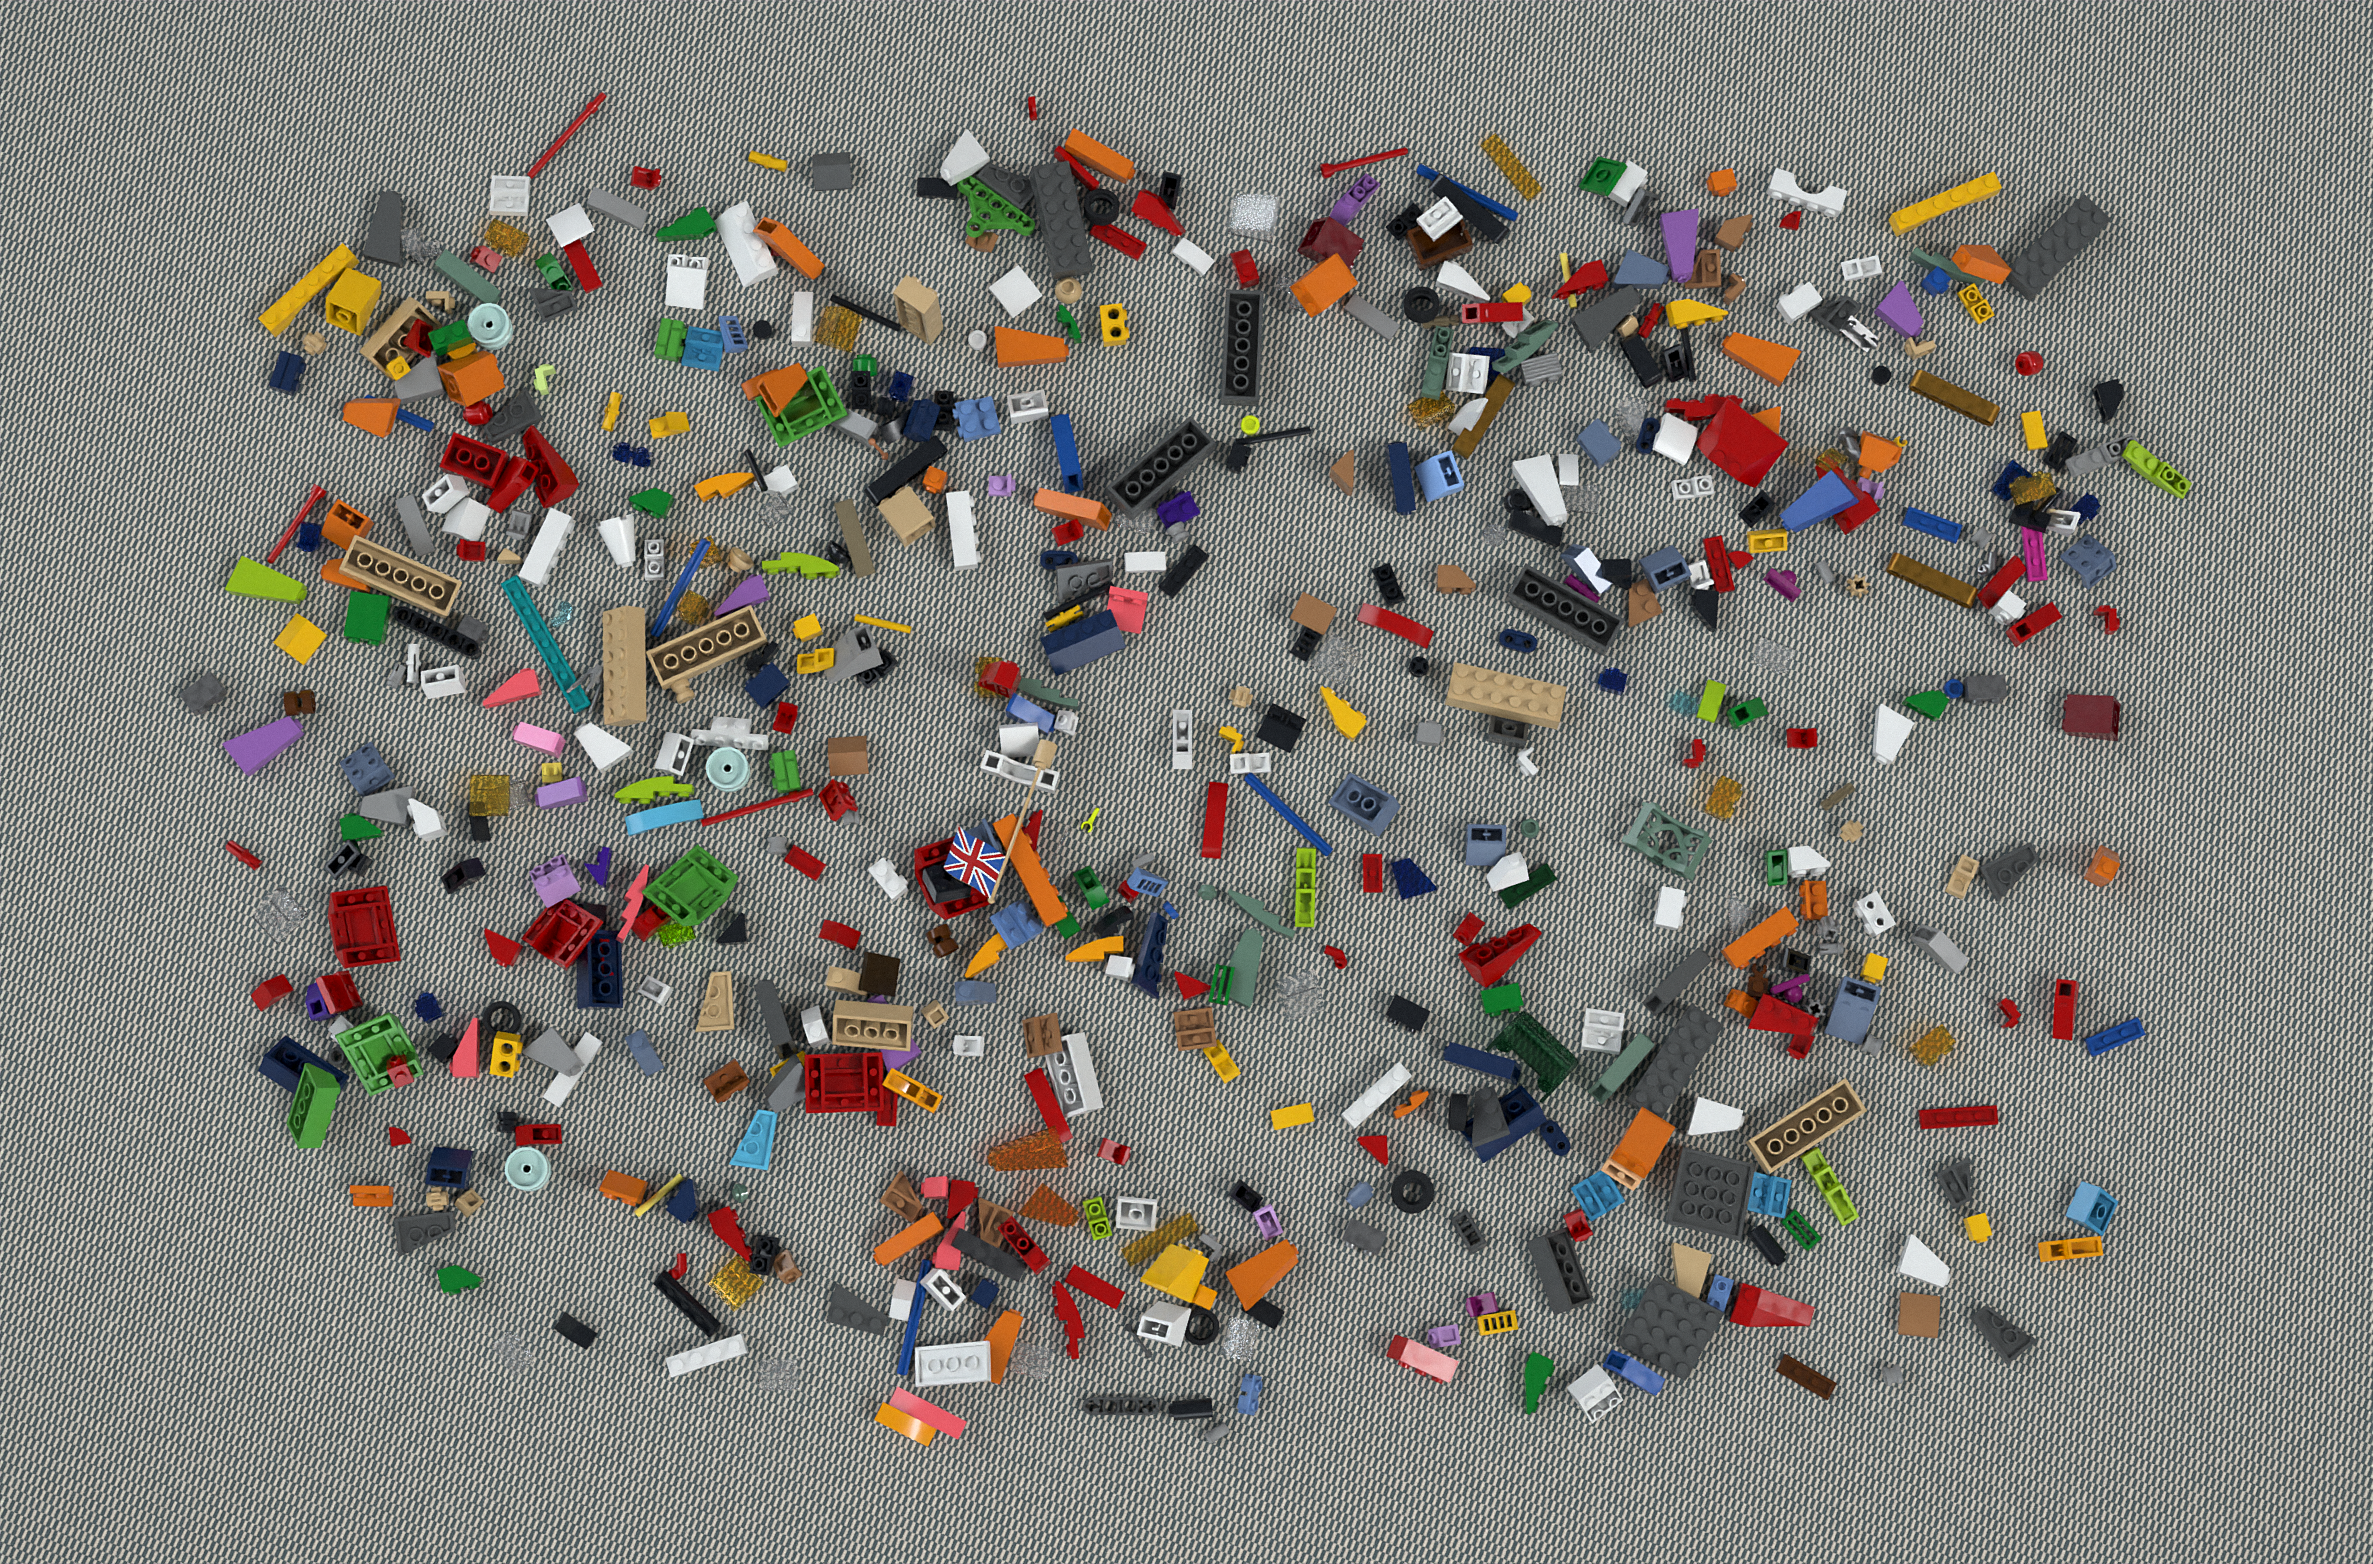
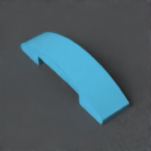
M700 799L638 812L625 817L628 835L633 836L668 825L704 819Z

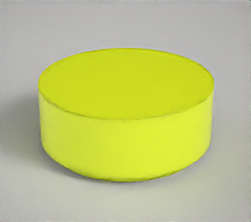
M1248 415L1242 419L1241 430L1243 433L1254 435L1258 432L1260 422L1255 416Z

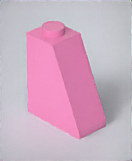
M520 722L519 726L516 725L512 734L516 743L558 759L566 742L561 734L524 722Z

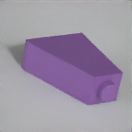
M1900 280L1876 308L1874 313L1907 340L1910 337L1916 338L1923 329L1920 327L1924 321L1904 282Z
M580 776L537 788L538 794H535L536 805H540L542 810L588 801L586 785Z

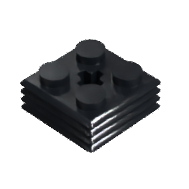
M945 864L933 865L923 869L922 879L934 903L970 897L972 887L950 875L944 869Z

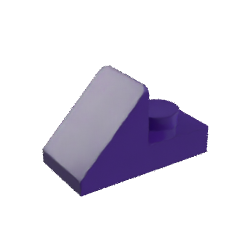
M603 846L602 850L598 851L597 854L599 865L584 863V865L602 888H606L612 849Z

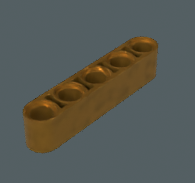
M1916 370L1908 387L1911 391L1986 426H1993L2000 411L1998 405L1923 370Z
M1502 374L1497 376L1484 397L1488 399V402L1479 420L1471 431L1466 428L1463 429L1451 450L1466 459L1470 457L1513 390L1515 382Z
M1893 553L1886 568V572L1964 608H1972L1979 592L1972 585L1900 553Z

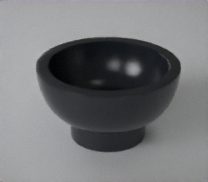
M1512 489L1505 495L1503 503L1506 511L1511 514L1513 509L1520 512L1528 511L1531 500L1524 490Z
M832 540L829 541L827 554L825 555L829 562L837 566L838 563L843 564L851 559L850 555L838 543Z

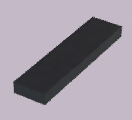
M959 1228L951 1243V1246L1017 1282H1019L1027 1267V1264L962 1228Z
M666 1270L661 1272L653 1284L710 1338L721 1323Z

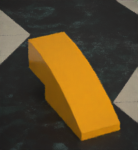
M728 473L704 480L694 485V488L704 503L719 493L724 500L753 483L756 479L753 473Z
M999 932L977 952L965 973L967 980L1000 961L997 953L1008 946Z
M1123 936L1107 937L1087 943L1066 955L1065 960L1066 962H1104V954L1124 953Z
M891 1068L882 1084L932 1114L935 1113L943 1099L942 1095Z
M2101 1236L2038 1243L2040 1262L2103 1256Z
M885 1402L882 1403L874 1419L927 1447L937 1430Z

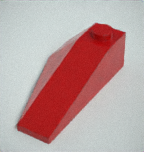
M530 425L522 440L527 459L531 460V463L539 468L535 476L537 483L535 491L543 508L546 509L570 497L579 486V482L572 469L535 426Z
M1828 457L1815 466L1819 480L1832 470L1859 500L1857 504L1833 515L1834 520L1845 535L1861 527L1880 511L1871 495L1866 491L1862 492L1856 486L1857 483L1853 479L1849 480L1845 477L1843 470Z
M1528 923L1508 931L1507 935L1497 938L1494 936L1490 938L1489 942L1482 945L1479 942L1473 944L1459 953L1458 957L1472 978L1486 988L1500 979L1542 933L1539 929Z
M1740 1283L1729 1322L1745 1327L1810 1326L1815 1307L1752 1285Z

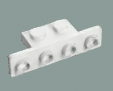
M713 716L711 730L692 729L691 739L694 740V745L768 750L769 747L768 735L750 734L752 719Z

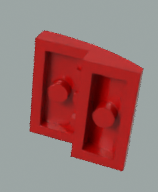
M349 970L338 971L332 975L320 976L315 979L330 1015L363 1006Z

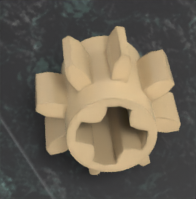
M317 331L315 334L308 333L303 340L305 351L312 356L315 353L320 355L327 346V343L324 342L326 338Z
M1855 574L1854 581L1852 579L1847 580L1850 586L1846 587L1845 590L1850 591V597L1855 595L1860 599L1862 593L1868 594L1869 591L1865 588L1870 583H1866L1865 576L1858 578V575ZM1857 583L1860 585L1858 590L1855 588Z
M1237 686L1236 690L1231 689L1229 700H1233L1232 705L1238 708H1246V704L1251 705L1253 695L1250 694V689L1243 686Z
M1850 820L1840 828L1843 832L1840 834V837L1844 842L1850 840L1853 843L1863 835L1860 830L1864 827L1859 821L1854 823Z
M431 1187V1192L426 1193L427 1206L433 1207L434 1211L444 1210V1205L449 1204L447 1190L442 1191V1187Z

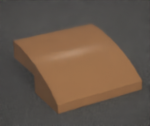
M1212 1007L1173 1012L1178 1051L1217 1046Z
M1057 1013L1022 1020L1028 1058L1063 1051Z
M1901 1292L1899 1295L1898 1334L1937 1338L1940 1296Z

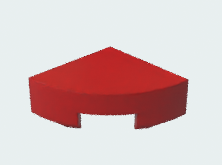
M1031 96L1028 98L1029 118L1033 121L1037 120L1035 96Z
M1794 211L1786 215L1781 220L1779 227L1797 231L1802 211Z
M1734 551L1727 555L1738 571L1754 559L1752 555L1744 551Z
M388 1127L391 1147L412 1144L411 1138L405 1131L396 1127Z

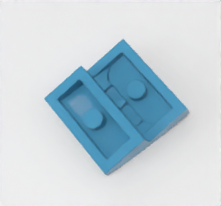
M689 326L681 361L682 365L719 372L724 351L721 331Z
M1601 1170L1571 1187L1590 1221L1595 1220L1626 1201L1613 1178Z
M1754 1172L1747 1211L1785 1219L1792 1180Z

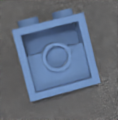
M992 396L955 403V408L952 411L955 420L959 419L960 426H957L959 437L964 438V442L1001 433Z
M1023 899L990 917V920L1010 950L1036 938L1044 931L1042 929V922L1034 917L1030 904L1025 903Z

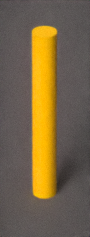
M856 614L854 621L911 633L912 626Z

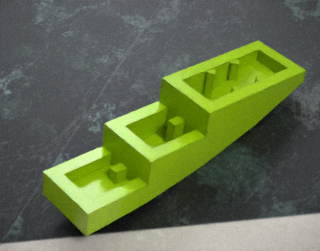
M1314 847L1296 848L1295 927H1314L1316 848Z
M1815 1147L1801 1155L1800 1158L1840 1224L1845 1226L1858 1218L1859 1215L1843 1185L1838 1181L1831 1166L1827 1164L1820 1149Z

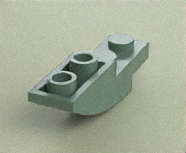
M1436 326L1420 395L1422 397L1439 400L1454 329Z

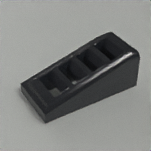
M1305 626L1290 653L1307 662L1322 634H1317ZM1305 634H1309L1310 636L1314 637L1315 640L1313 641L1305 636ZM1303 640L1311 645V647H1307L1306 645L1302 644L1301 641ZM1297 647H1300L1307 651V654L1305 655L1304 653L1297 650Z

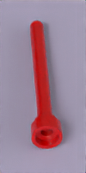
M1403 147L1335 165L1332 163L1320 164L1323 179L1330 178L1338 171L1406 155L1408 149Z
M314 483L310 489L311 496L267 558L268 563L272 564L275 562L317 499L323 498L327 491Z

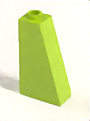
M241 556L225 587V590L231 595L299 604L307 595V587L303 583L244 556Z

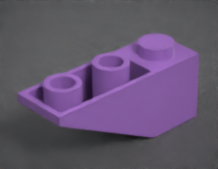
M1366 173L1336 203L1330 217L1345 227L1381 184Z

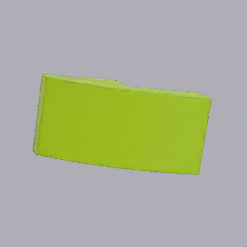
M1708 679L1697 711V718L1712 723L1715 722L1725 692V684Z
M1101 1196L1082 1201L1093 1240L1112 1236Z

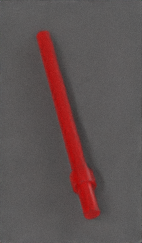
M603 92L585 106L586 109L531 168L527 173L531 179L535 177L591 114L594 115L598 110L597 107L607 97Z
M812 788L799 792L795 790L785 796L701 819V823L705 827L788 802L795 803L802 798L814 795Z

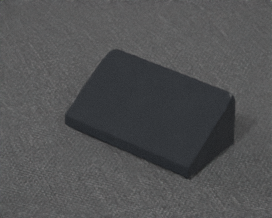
M467 803L473 840L477 844L491 841L485 805L482 803Z
M349 839L324 865V868L334 880H337L361 854L358 843L355 840Z
M1263 1298L1258 1300L1249 1310L1245 1311L1244 1307L1241 1309V1311L1274 1330L1285 1311Z

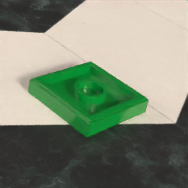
M1598 156L1580 183L1579 188L1583 191L1608 197L1628 166L1623 162Z

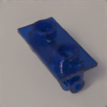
M619 442V444L617 443L613 446V448L617 449L612 454V458H615L616 461L629 463L630 457H633V465L643 468L650 466L651 460L648 457H651L654 453L649 452L648 448L630 447L631 444L626 442Z

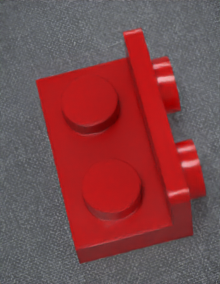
M834 779L828 783L818 796L830 819L836 822L847 809L856 812L858 807L855 803V798L849 792V786L842 781L838 782Z

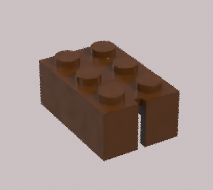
M1463 219L1434 242L1421 226L1408 230L1406 233V240L1420 271L1472 251L1474 245L1468 230H1465Z

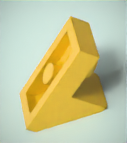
M665 412L666 416L649 420L653 440L690 431L686 412Z

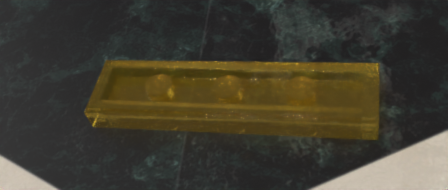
M1496 133L1481 144L1482 149L1527 202L1543 190Z
M1189 1212L1126 1246L1121 1251L1131 1267L1199 1229Z

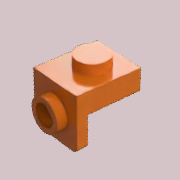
M1736 989L1730 991L1724 1002V1006L1732 1008L1747 1019L1751 1018L1759 1004L1758 1001L1744 991Z

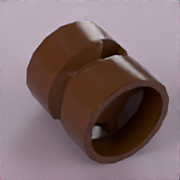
M312 689L301 690L300 693L296 691L284 692L283 700L287 716H298L300 712L304 715L315 714L316 701Z
M948 924L940 925L925 934L929 944L934 945L932 950L937 959L959 949L955 938H951L952 932Z

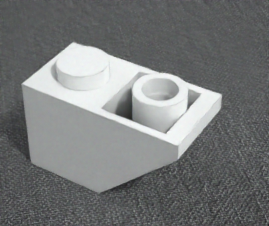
M787 464L775 467L772 470L773 472L768 475H762L768 486V490L765 493L784 497L799 488ZM755 481L753 484L756 490L761 491L757 481Z
M1110 955L1105 976L1128 982V978H1132L1135 970L1133 958Z

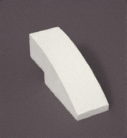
M1480 398L1465 404L1458 411L1448 429L1459 436L1464 428L1471 431L1479 420L1488 399Z

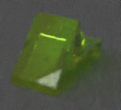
M679 923L657 929L663 947H668L669 949L696 939L692 926H681Z

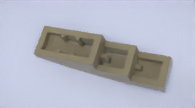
M852 498L834 503L857 579L876 573Z

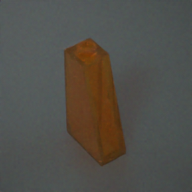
M1056 1126L989 1148V1155H987L990 1167L994 1166L995 1172L1068 1167V1158Z

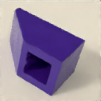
M317 983L308 985L305 1003L310 1020L322 1022L337 1016L338 1013L330 1015Z

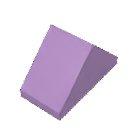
M1271 1204L1253 1212L1252 1215L1266 1241L1283 1233Z

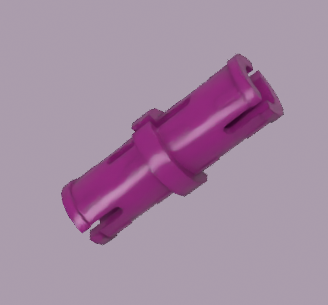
M1572 573L1564 581L1574 591L1595 603L1601 598L1588 588L1589 585L1582 583Z

